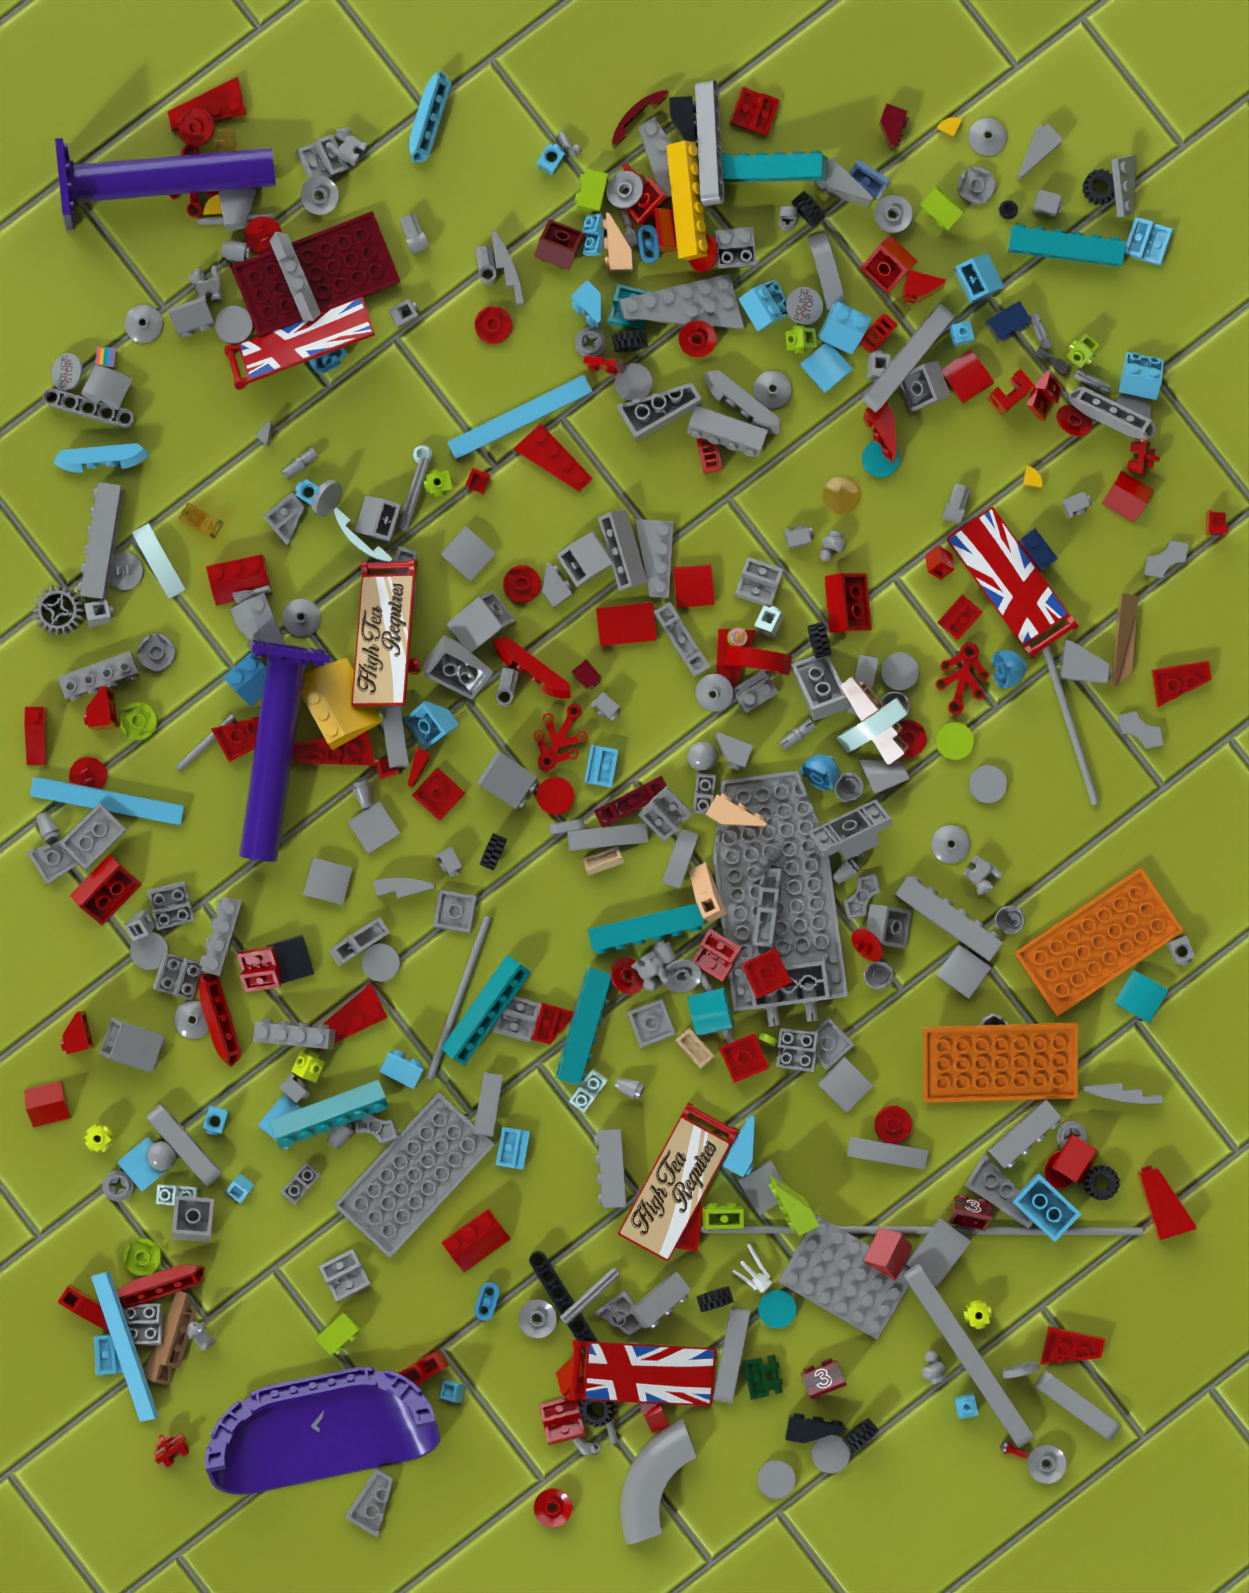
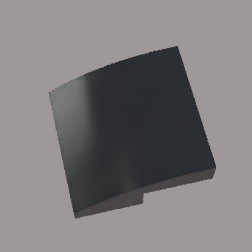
M303 935L266 945V947L274 946L280 970L281 984L314 974Z

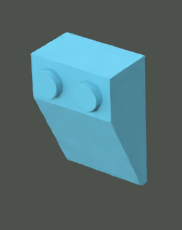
M749 1114L722 1163L725 1168L742 1177L745 1174L749 1175L754 1166L751 1163L753 1161L755 1119L752 1114Z

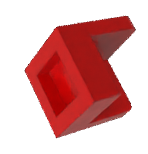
M472 468L465 486L467 489L484 495L491 476Z
M1208 510L1206 512V535L1225 536L1228 534L1226 513Z
M938 545L925 555L928 573L942 580L955 570L952 553Z
M388 758L375 760L382 780L400 775L399 768L390 770Z

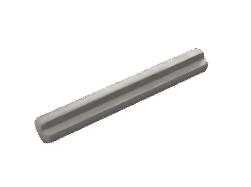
M421 457L398 525V528L407 531L430 464V459Z
M616 1268L611 1269L560 1316L561 1320L565 1324L570 1323L620 1277L619 1271Z

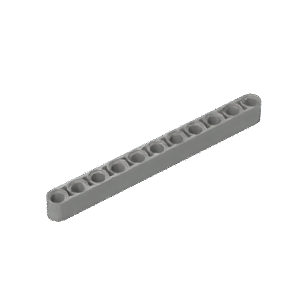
M919 1263L904 1272V1278L1017 1447L1020 1448L1035 1438Z

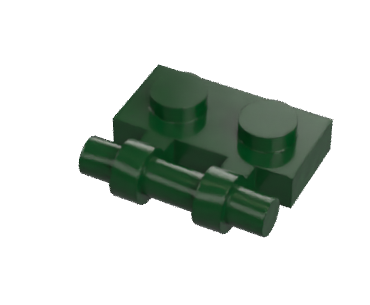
M775 1354L768 1355L769 1363L764 1365L762 1357L743 1361L751 1400L770 1396L768 1388L774 1387L775 1394L783 1393L781 1386L783 1382L778 1372L779 1362H776ZM770 1370L772 1381L767 1382L765 1371Z

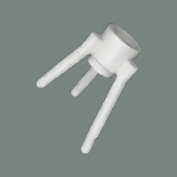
M747 1244L763 1274L759 1272L756 1275L744 1261H741V1265L753 1277L752 1281L736 1270H733L732 1273L749 1284L754 1290L758 1289L762 1293L772 1283L769 1280L770 1275L766 1272L751 1244Z

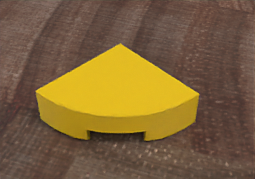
M956 117L947 118L936 129L954 137L962 119Z
M219 194L207 201L204 206V215L222 214Z
M1026 465L1023 485L1042 488V478L1038 471Z

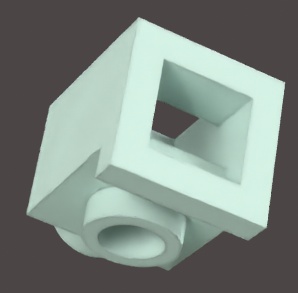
M763 606L754 625L757 632L775 639L776 632L784 618L781 610L774 606L770 608Z

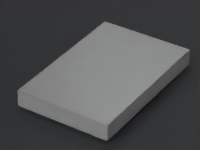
M99 803L59 844L87 871L127 829Z
M940 1217L905 1264L912 1268L919 1263L931 1283L937 1287L971 1243V1240Z

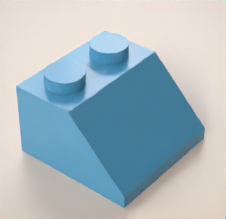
M251 652L223 678L252 707L262 698L266 666Z

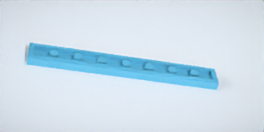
M582 375L447 443L457 460L593 392L585 376Z
M35 776L32 780L30 796L90 808H95L101 803L110 812L177 825L182 824L185 806Z
M108 1271L95 1274L91 1278L139 1420L141 1422L155 1419L158 1417V1413L111 1273Z

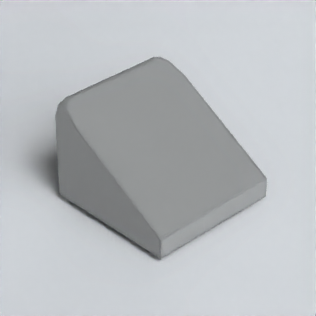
M269 421L256 434V437L267 447H269L272 425Z

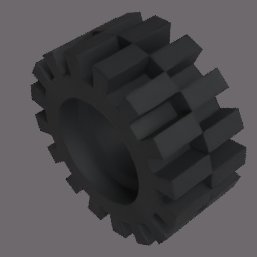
M1096 169L1086 177L1082 191L1085 194V199L1088 198L1089 203L1093 202L1094 205L1100 204L1102 206L1105 203L1108 204L1115 197L1113 173L1110 174L1109 170L1103 171L1104 169H1100L1097 171ZM1098 180L1104 181L1107 184V192L1097 194L1093 189V184Z
M805 191L801 192L791 201L792 205L797 207L798 214L811 227H815L825 218L821 207Z
M643 330L623 332L612 336L614 352H632L648 347L646 331Z
M824 623L808 625L809 639L815 658L830 656L831 648Z
M493 833L479 865L494 871L507 839Z
M1104 1165L1094 1166L1085 1176V1190L1091 1197L1097 1200H1108L1114 1197L1115 1193L1117 1194L1118 1187L1120 1188V1179L1112 1168ZM1100 1175L1106 1176L1109 1180V1185L1105 1190H1098L1095 1187V1179Z
M728 1286L696 1297L701 1312L717 1309L734 1302L730 1287Z
M581 1400L580 1403L582 1405L579 1406V1410H582L580 1416L585 1417L582 1420L584 1422L588 1421L587 1425H593V1427L606 1425L614 1419V1415L617 1412L614 1410L617 1408V1404L614 1405L611 1401ZM594 1402L603 1404L604 1413L602 1416H597L593 1413L592 1404Z
M866 1418L849 1431L843 1438V1441L854 1452L870 1441L879 1432V1429L870 1418Z

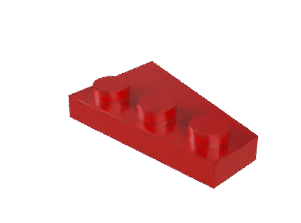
M718 629L716 674L726 677L732 684V687H735L742 668L724 664L727 645H730L727 635L731 629ZM745 630L748 639L741 647L750 648L756 630Z
M1209 661L1151 669L1156 707L1158 708L1170 700H1174L1180 695L1212 680Z
M1048 1326L1040 1365L1052 1362L1062 1363L1071 1360L1100 1359L1105 1338Z

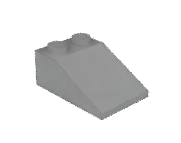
M833 158L828 161L827 181H814L816 183L815 187L821 193L825 192L827 195L867 208L871 206L873 197Z
M445 635L423 662L424 676L473 700L493 674L489 667L463 645Z
M812 656L791 664L813 721L849 708L848 698L841 688L842 683L829 656L818 659Z

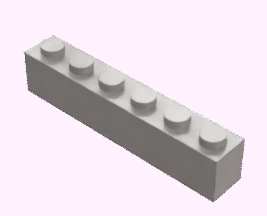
M98 482V486L94 488L93 497L96 499L95 505H92L90 516L93 518L92 524H89L87 530L89 542L86 543L84 549L86 561L82 563L81 568L83 580L79 582L78 592L84 598L107 600L124 487L121 485Z
M907 876L894 894L896 897L985 960L990 961L1003 943L999 940L1001 936L992 930L989 933L983 929L985 925L980 921L975 920L973 922L968 918L969 914L961 908L956 910L952 907L953 902L945 897L943 900L939 898L936 890L930 886L928 888L922 886V881L916 876Z

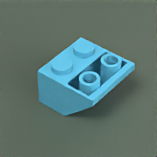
M988 253L955 266L953 270L970 304L1005 288Z
M587 280L571 295V307L577 314L582 313L585 316V321L590 327L593 328L595 326L599 329L601 327V293Z
M776 280L754 287L739 298L757 332L772 326L788 316L786 311L787 299Z
M1126 352L1119 392L1156 400L1162 383L1164 360Z
M397 1049L394 1052L389 1051L380 1072L415 1089L425 1070L422 1067L423 1063L414 1058L411 1061L405 1058L406 1054Z

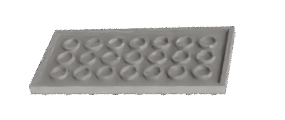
M438 1092L399 1134L400 1138L394 1140L333 1206L391 1258L489 1152L495 1143L487 1136L474 1134L475 1125Z

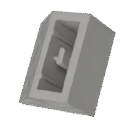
M753 227L715 230L714 235L719 247L717 248V253H719L718 269L757 266Z
M365 496L355 533L392 543L402 505L381 498Z
M594 531L573 542L556 555L576 587L589 583L614 564Z

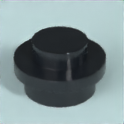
M1011 200L1004 201L999 207V213L1004 219H1013L1018 213V206Z

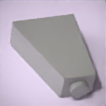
M1070 640L1064 641L1060 679L1107 684L1108 680H1111L1112 669H1109V663Z

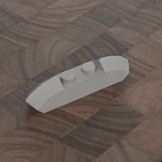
M275 232L270 243L303 321H314L321 312L290 239L286 233Z
M715 370L704 373L706 384L718 401L725 397V402L733 408L735 406L741 410L740 414L748 420L749 418L753 419L750 423L751 425L766 429L769 434H780L779 417L721 371Z
M1078 387L1069 394L1070 402L1083 414L1130 437L1138 439L1155 438L1156 425L1151 419L1085 387Z

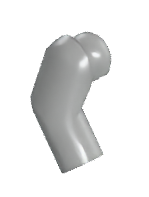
M560 132L557 135L562 148L570 156L577 157V154H581L580 146L578 144L572 146L565 132Z
M582 1437L572 1440L583 1455L595 1456L601 1450L599 1444L585 1443Z

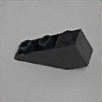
M692 96L669 97L670 121L682 140L696 142L698 149V139H695L697 120H694L693 113H696V101L692 100Z
M793 1413V1415H788L785 1440L808 1443L845 1431L847 1427L840 1420L832 1419L831 1422H826L822 1417L812 1416V1419L804 1418V1414Z

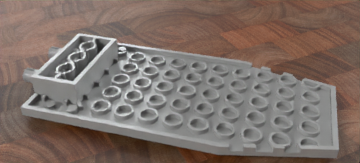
M798 770L723 780L721 782L720 796L722 793L732 799L731 803L736 806L738 803L748 808L747 812L752 815L757 813L765 818L764 822L767 823L765 827L721 825L717 822L713 864L717 890L727 912L726 915L721 917L723 937L742 947L738 959L729 974L733 1012L765 1008V1010L767 1009L768 1027L774 1026L773 1018L775 1026L781 1025L778 1013L780 1006L803 1003L805 1004L806 1021H812L811 1013L813 1014L814 1021L819 1020L816 1003L819 1000L848 996L829 856L824 857L808 835L809 831L820 826ZM777 850H780L783 856L774 865L770 866L781 868L772 947L753 945L761 876L755 878L754 874L762 869V866L768 862V859ZM776 948L792 983L757 999L741 963Z

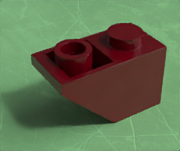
M886 103L879 127L889 148L894 150L895 145L899 146L903 135L900 132L902 127L906 129L909 117H906L908 111Z

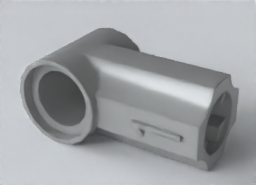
M415 213L402 217L400 222L406 234V241L411 254L430 248Z
M480 246L475 249L479 276L484 285L492 286L497 281L492 247ZM486 272L493 273L491 279H485L483 276Z
M955 483L949 503L947 502L942 519L960 525L965 512L964 507L970 494V488Z
M502 668L496 694V701L499 706L507 708L513 703L519 671ZM506 693L510 696V700L508 702H501L499 699L500 695Z

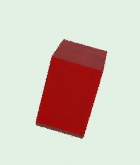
M639 1403L652 1433L670 1426L661 1404Z

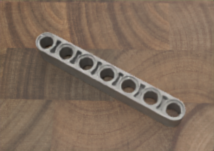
M716 80L696 83L695 85L700 196L704 207L724 203L719 89Z
M939 303L861 400L874 412H877L955 315Z

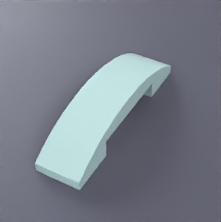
M337 507L334 509L336 519L342 531L359 550L376 560L393 562V559L379 546L372 551L347 528L351 520Z
M148 523L132 532L168 598L171 599L185 591L186 589L170 563L150 524Z
M896 698L864 721L837 736L836 739L844 750L849 753L891 727L908 713Z

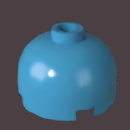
M343 347L309 360V363L316 373L318 371L326 373L341 364L339 360L342 357L346 358L347 351Z
M1011 650L995 652L992 657V666H996L997 673H993V676L999 688H1011L1022 682L1027 665L1018 653Z
M816 754L804 762L800 772L804 778L807 776L811 779L809 781L811 785L828 791L829 788L833 790L840 770L832 756Z

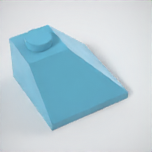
M427 701L423 702L403 719L425 751L459 726V723L448 709Z

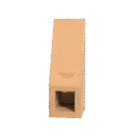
M606 213V219H603L604 230H607V237L604 238V249H608L609 256L605 257V266L609 268L610 273L633 272L631 248L611 215Z
M723 793L721 796L716 795L705 814L721 825L765 827L767 824L764 822L765 818L757 813L754 815L747 812L748 808L740 803L736 806L731 803L732 799Z
M705 862L690 869L689 874L696 902L703 919L712 922L726 915L727 912L707 863Z

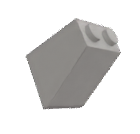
M492 590L475 599L451 619L447 625L450 633L458 638L461 645L473 653L516 620Z
M497 751L477 781V784L514 809H517L518 806L520 808L523 807L527 801L526 794L528 791L533 792L538 782L534 774Z
M111 1017L99 1054L110 1060L152 1072L153 1068H156L158 1064V1054L165 1043L164 1035Z

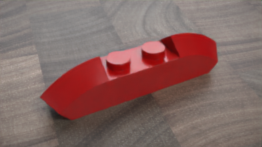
M509 637L493 639L497 654L508 667L515 662V667L522 673L527 671L532 675L530 679L538 685L543 683L544 685L540 691L549 696L561 699L571 698L569 682Z
M202 973L199 982V997L211 1039L220 1058L232 1067L241 1058L242 1052L220 980L215 975Z
M180 1265L133 1280L117 1291L121 1306L127 1309L199 1285L204 1278L205 1267L199 1265Z

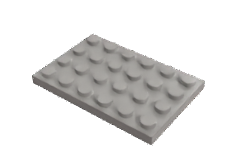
M816 1214L815 1218L819 1227L805 1233L779 1277L778 1282L871 1337L878 1339L909 1286L903 1276V1273L909 1270V1268L903 1265L896 1280L886 1276L862 1261L870 1245Z

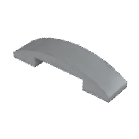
M826 232L807 237L823 290L822 293L827 311L837 301L846 305L838 270Z
M671 602L654 611L657 619L692 675L695 677L708 669L710 665L695 644Z

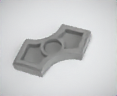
M1169 541L1166 549L1161 554L1147 556L1144 576L1163 579L1166 570L1176 563H1185L1188 543Z
M1137 712L1117 716L1121 735L1136 737L1142 743L1144 749L1164 745L1160 726L1154 727L1145 724L1139 718Z
M876 873L857 878L855 893L849 899L843 901L847 920L867 915L866 907L868 901L873 895L881 892Z
M371 1114L363 1119L353 1121L357 1134L370 1133L378 1139L381 1145L400 1138L394 1120H379Z

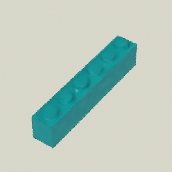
M794 151L792 154L787 155L785 152H775L774 155H768V153L758 152L756 155L739 153L738 156L722 153L723 183L827 181L828 157L822 154L821 151H811V154Z
M1016 224L1015 227L1012 226L1010 229L1008 253L1121 267L1123 265L1126 241H1121V238L1118 237L1103 239L1101 235L1096 234L1088 237L1083 236L1081 232L1066 234L1064 233L1065 231L1054 229L1051 232L1045 231L1046 229L1043 227L1029 229L1026 225Z
M696 903L587 930L592 951H597L598 955L609 952L608 948L615 947L616 950L627 948V944L632 942L636 946L646 943L645 939L649 938L657 941L665 939L664 935L670 933L674 937L682 935L683 930L690 929L691 932L702 930L701 926H704L705 922Z
M507 955L443 1044L441 1050L465 1066L528 978L531 971Z
M590 967L586 968L555 1078L577 1085L584 1081L586 1076L585 1065L590 1062L592 1055L590 1048L597 1039L595 1031L597 1026H600L603 1017L600 1015L602 1007H606L608 1001L606 993L613 984L610 973Z
M376 1080L269 1121L279 1148L289 1147L301 1140H307L317 1134L326 1133L333 1128L345 1126L349 1122L363 1119L373 1113L382 1112L389 1107L380 1082Z

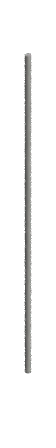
M701 1225L700 1233L797 1234L796 1231L792 1232L789 1226H744L743 1229H705ZM933 1226L837 1227L849 1234H876L879 1228L901 1234H928ZM954 1227L962 1234L1047 1235L1039 1227H988L986 1231L969 1227ZM1069 1227L1062 1235H1143V1228Z

